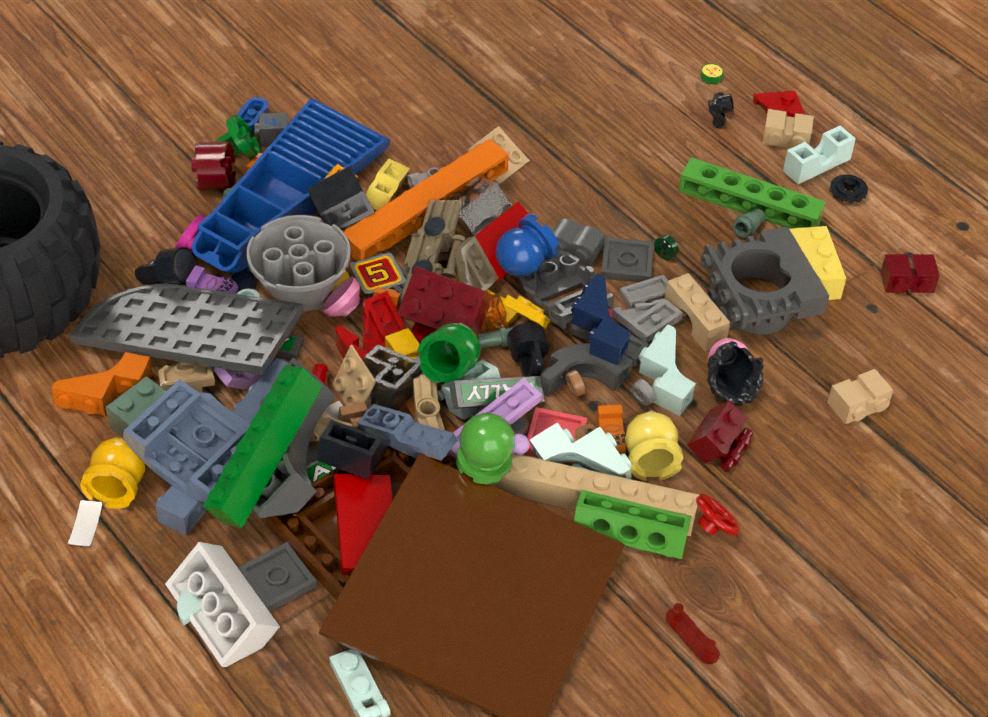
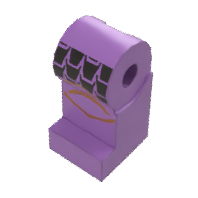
M196 265L186 280V287L235 294L238 292V285L232 279L205 273V268Z

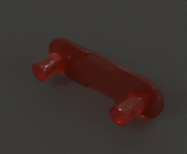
M676 603L667 612L666 622L701 662L705 664L716 663L720 656L716 642L703 634L694 621L683 611L684 606L682 604Z

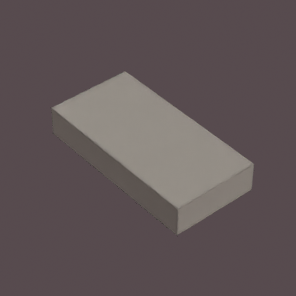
M660 275L619 289V295L627 307L633 309L637 303H651L654 300L665 299L668 280L664 275Z

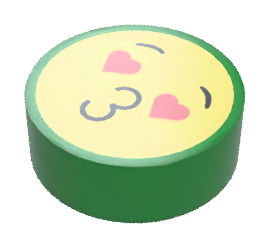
M706 64L701 69L700 77L706 83L716 84L721 82L724 71L717 64Z

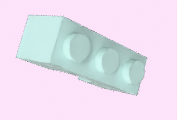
M842 126L833 128L823 133L821 142L815 149L806 142H803L787 150L783 172L797 184L805 182L850 160L856 138Z

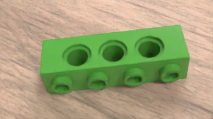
M581 490L574 516V522L624 543L626 546L682 559L691 516L586 490Z

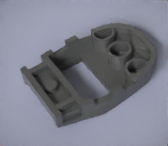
M558 250L559 253L552 259L547 260L544 258L542 265L536 272L517 278L519 287L526 299L543 309V314L551 322L561 328H566V323L573 320L574 313L571 312L573 302L576 298H581L583 290L551 303L547 302V300L580 287L584 288L586 282H591L594 278L595 270L590 265L586 267L581 265L580 259L572 253ZM612 293L607 295L608 309L613 308L614 295Z

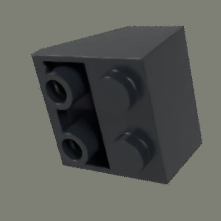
M350 166L307 188L323 222L330 226L334 224L343 230L375 213Z
M331 420L320 436L317 461L369 480L389 447L390 441Z

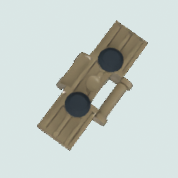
M461 200L429 201L422 228L418 229V233L412 236L404 267L408 275L400 304L415 266L456 280L457 264L454 250L466 240L464 236L454 234L463 203ZM452 247L447 267L444 269L440 263H437L439 253L447 252Z

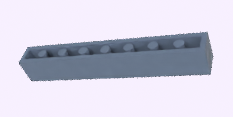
M276 358L256 384L253 383L250 386L247 395L242 401H238L235 404L233 413L250 423L261 407L259 404L262 398L264 399L272 388L271 384L288 362ZM171 486L165 494H162L155 505L158 523L186 536L207 510L203 507L204 502L188 496L174 486Z

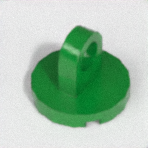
M239 115L229 117L226 120L228 132L216 141H228L233 146L235 156L243 152L248 158L253 159L258 153H261L257 138L255 136L251 137V128Z

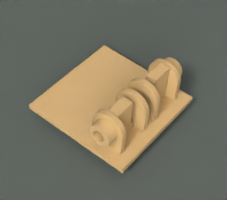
M499 126L467 150L469 152L478 144L491 139L509 154L508 171L495 179L498 185L530 161Z
M350 345L332 385L346 406L365 402L367 409H369L373 404H376L370 396L376 380L353 345Z

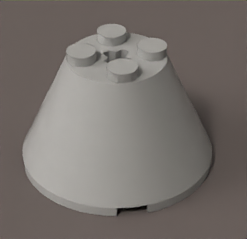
M308 215L286 216L262 226V231L255 237H251L247 247V262L252 273L276 300L303 304L304 312L322 308L325 299L346 270L350 261V244L344 232L334 224L330 226L321 222V218Z

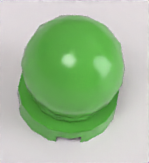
M489 412L474 415L465 423L460 432V446L457 452L456 465L461 474L464 472L472 477L475 483H498L501 481V477L511 470L512 452L515 448L514 431L510 423L499 415Z

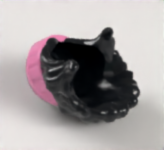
M725 338L716 342L709 352L707 363L709 369L707 382L710 385L711 392L717 398H720L723 403L729 400L736 406L752 403L753 399L757 398V393L761 391L760 387L763 385V358L755 359L746 346L736 339Z

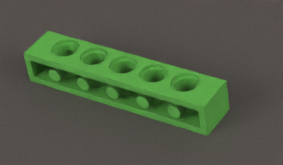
M692 157L681 174L678 191L743 214L760 209L765 214L764 221L782 227L788 226L789 229L818 227L822 220L826 201Z

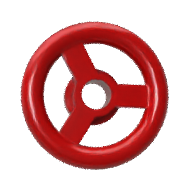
M705 494L697 496L696 504L703 513L697 521L707 533L714 536L719 529L732 536L740 533V527L735 518L719 502Z

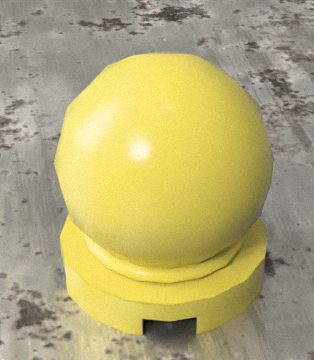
M649 411L637 415L628 425L625 437L626 447L630 453L628 458L632 464V468H630L631 473L643 481H647L646 477H659L661 481L674 476L681 470V462L684 459L682 448L678 445L677 428L672 420L664 414Z

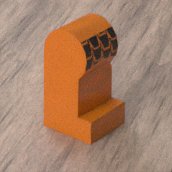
M622 405L598 406L596 428L601 427L605 434L609 432L617 443L616 450L620 455L625 454L626 442L622 421Z

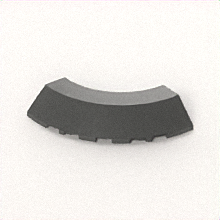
M294 358L286 366L303 367L323 387L253 508L260 518L298 512L317 492L307 474V448L317 422L336 395ZM262 398V400H261V402H260V404H259L260 406H261V405L263 404V402H264V399H263V398Z

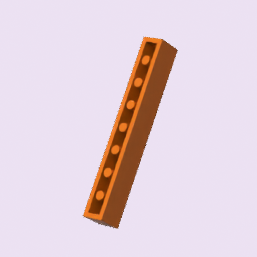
M488 139L482 144H478L465 155L459 156L446 167H442L429 178L423 179L410 190L404 191L399 197L391 202H387L375 213L344 231L350 244V256L355 261L371 258L380 251L383 253L422 227L430 200L463 201L508 171L509 154L491 139Z

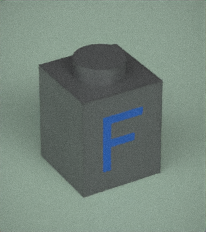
M288 113L259 114V123H255V137H260V146H270L288 125Z

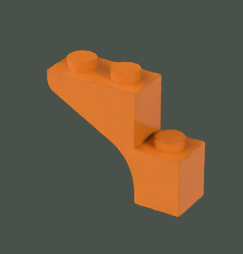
M125 352L118 364L105 372L58 380L51 387L54 405L63 409H73L88 414L106 416V406L113 401L116 393L124 394L146 376L151 379L153 375L151 359L148 356Z

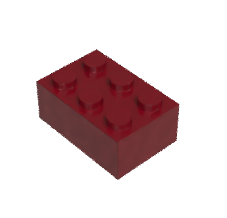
M415 266L397 315L433 330H437L446 324L463 323L473 329L478 336L493 296L482 289Z

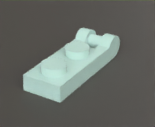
M349 649L329 657L330 665L356 717L390 716L389 706L386 700L383 699L359 652ZM373 703L374 706L366 709V705Z

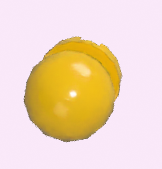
M114 437L102 441L92 453L90 467L85 470L80 483L81 490L89 500L92 501L94 497L99 501L105 502L104 507L113 509L126 508L135 499L138 490L137 484L144 476L146 464L131 450L123 438Z

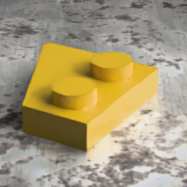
M507 295L503 302L510 309L528 320L540 324L545 329L551 321L543 314V309L520 295L517 299Z

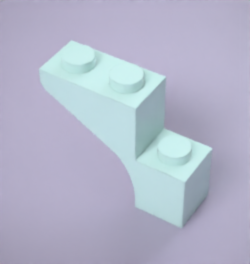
M668 324L662 332L658 331L655 334L652 344L648 348L644 347L638 359L641 361L639 373L655 380L652 388L655 392L656 400L653 403L680 416L693 400L696 383L683 376L676 367V329Z
M556 423L530 439L532 450L538 459L559 464L577 462L600 473L631 479L630 468H632L630 460L624 453L622 455L619 454L615 448L617 446L615 439L609 432L605 434L601 427L596 428L575 442L567 428L562 430L560 425Z

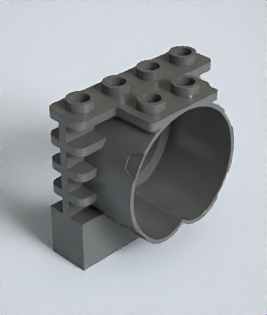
M788 226L762 231L757 240H754L753 236H748L745 242L742 243L739 239H734L732 244L728 246L725 242H719L718 248H712L711 245L704 246L701 264L704 269H707L711 280L707 295L730 321L729 329L735 328L742 332L760 335L770 334L783 329L792 320L794 315L797 319L825 313L829 294ZM744 278L761 279L775 284L780 290L758 292L744 287L737 280Z

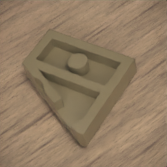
M475 236L468 237L454 250L460 282L486 291L498 279L496 272Z

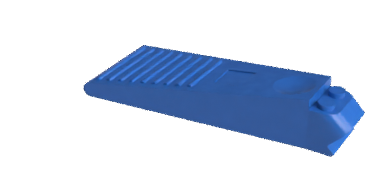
M310 98L215 210L198 224L197 228L200 230L192 244L193 253L202 260L228 273H238L243 269L249 271L250 268L247 262L248 243L252 236L255 237L262 231V226L286 216H311L317 209L307 188L324 180L337 164L344 168L350 166L354 174L358 175L388 148L391 140L327 105Z

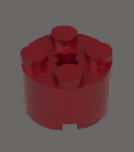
M228 141L195 143L196 158L191 159V168L193 172H197V190L232 188L236 178V171H232V163H235L232 144Z

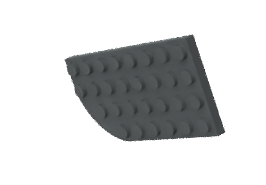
M154 284L129 289L100 302L84 316L70 334L72 344L263 375L304 313L303 304L203 288H192L177 284Z

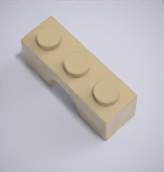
M689 273L667 281L665 299L682 311L683 316L689 315L692 322L691 335L705 352L710 350L719 340L728 337L730 321Z

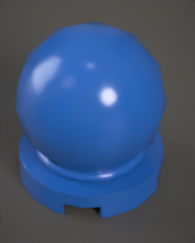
M531 213L519 220V228H513L503 233L496 245L495 256L498 265L505 272L515 277H525L536 272L542 265L544 258L549 260L559 253L556 249L559 246V242L553 231L547 224L542 227L535 221L538 216Z

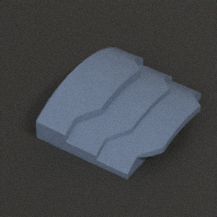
M179 379L123 431V440L161 478L188 496L205 503L209 492L217 483L223 468L228 464L236 450L237 444L242 440L250 423L234 414L210 393L197 392Z

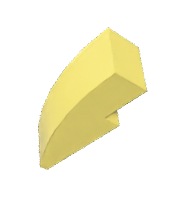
M391 159L386 161L366 193L373 209L378 210L384 204L394 199L410 168Z

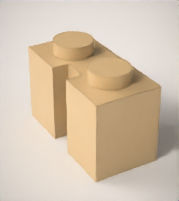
M768 109L762 144L790 149L803 142L809 145L814 116L795 113L794 118L786 116L785 111Z
M873 369L858 375L855 381L851 382L848 379L832 385L827 403L843 423L848 424L853 421H860L872 413L884 411L890 404L893 389L878 371Z

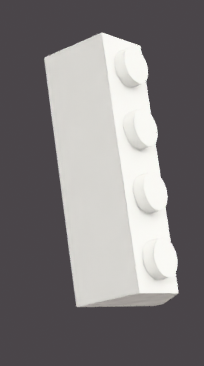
M198 542L165 584L177 602L179 596L186 588H188L191 594L198 595L202 599V611L192 614L189 620L221 667H227L262 649L280 628L222 546Z

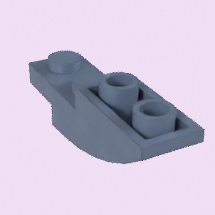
M373 404L357 422L358 426L366 432L389 440V446L416 459L421 453L442 461L458 441L454 433L417 423L410 414Z

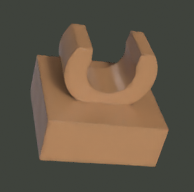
M365 402L339 407L338 420L353 424L354 428L362 430L357 422L368 410Z

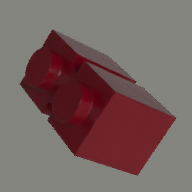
M885 254L880 271L885 293H908V289H911L912 293H934L940 276L935 256L933 254H912L911 260L914 268H911L907 254Z

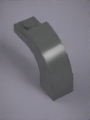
M590 343L564 347L551 355L550 367L545 368L540 376L543 394L549 397L566 383V373L576 370L581 377L595 379L614 391L630 378L633 360L624 354L618 365L612 364L589 354Z

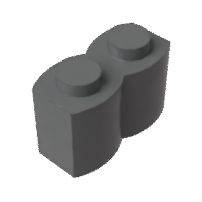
M560 219L552 230L559 242V246L556 249L572 253L580 259L581 264L592 265L604 247L605 234L594 227L582 226L570 219Z

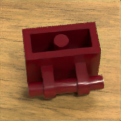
M729 400L709 410L687 446L704 463L720 457L723 460L721 464L722 470L729 472L733 466L739 463L742 451L749 447L753 432L748 428H744L741 433L739 432L747 418Z

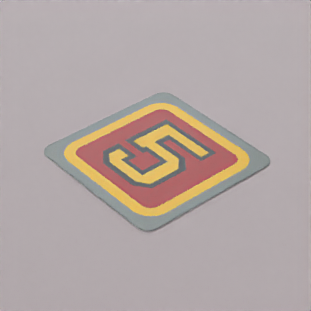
M391 253L381 254L350 264L365 294L373 293L377 287L386 289L406 282L402 271Z

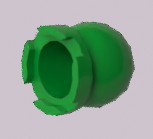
M463 323L442 325L421 341L417 351L421 361L420 369L427 378L435 383L457 381L476 365L481 353L480 339L473 329Z

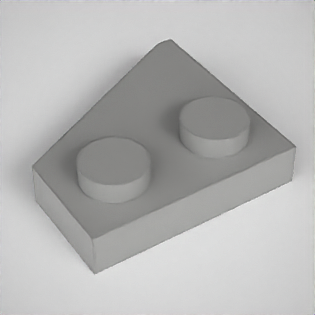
M666 299L654 300L651 303H637L633 309L627 310L615 307L612 312V316L646 343L650 342L658 331L662 332L668 324L673 326L682 320L683 312Z

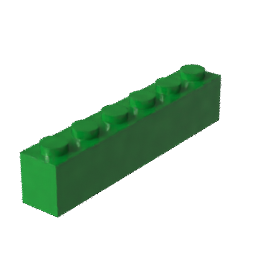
M284 366L279 372L274 385L265 396L263 404L256 416L251 420L249 428L242 440L237 444L236 450L228 464L223 468L217 483L209 492L203 507L224 525L243 528L323 386L303 367Z

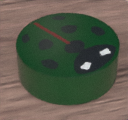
M662 235L654 242L655 252L663 260H670L678 254V244L670 235Z

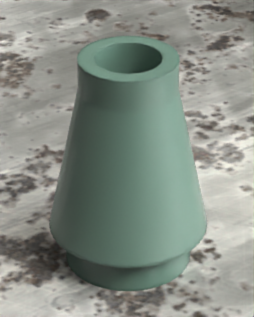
M755 209L752 212L736 217L733 224L734 232L742 238L752 236L765 220L764 212L760 209Z

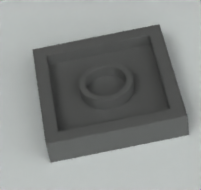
M605 237L601 275L605 279L631 282L651 279L654 242Z
M288 542L237 567L269 612L317 588V581Z

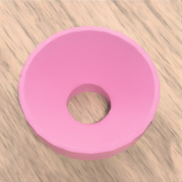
M350 277L341 283L324 302L321 311L330 317H346L353 311L361 299L359 297L360 284L354 277Z

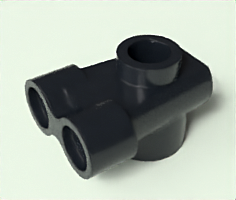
M717 92L712 100H708L709 112L713 115V125L717 128H722L725 125V114L734 111V102L731 94L724 95L722 92Z

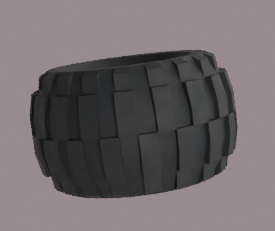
M0 141V358H4L6 353L19 351L20 354L37 349L36 345L45 339L52 341L64 332V329L69 326V322H75L90 302L91 288L96 289L101 258L96 219L93 215L92 206L78 180L73 181L68 170L48 155L34 153L33 148L20 144L13 147L3 145V141Z

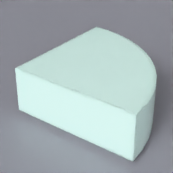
M188 588L181 593L177 602L178 616L183 626L190 622L189 618L192 614L202 611V599L198 595L191 594Z

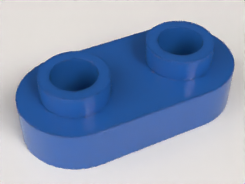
M254 97L247 100L237 115L243 118L250 126V133L255 131V123H259V114L269 113L268 102L263 98Z

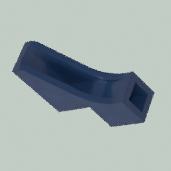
M596 273L591 282H586L581 298H576L571 307V312L574 313L572 324L590 331L588 342H590L589 354L618 365L628 349L631 331L619 326L610 317L606 280L604 276Z

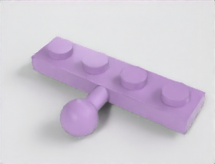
M523 378L478 414L485 412L503 417L511 425L542 401V394ZM464 425L453 432L458 441L449 453L456 460L460 446V432ZM515 434V448L512 454L523 455L529 449V440L522 434Z

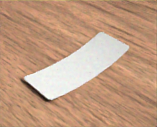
M80 501L76 521L68 544L91 545L102 508L101 502Z

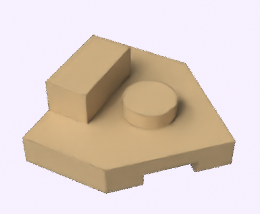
M175 361L170 366L165 365L158 371L160 385L166 391L179 379L197 392H202V387L215 385L213 370L210 366Z

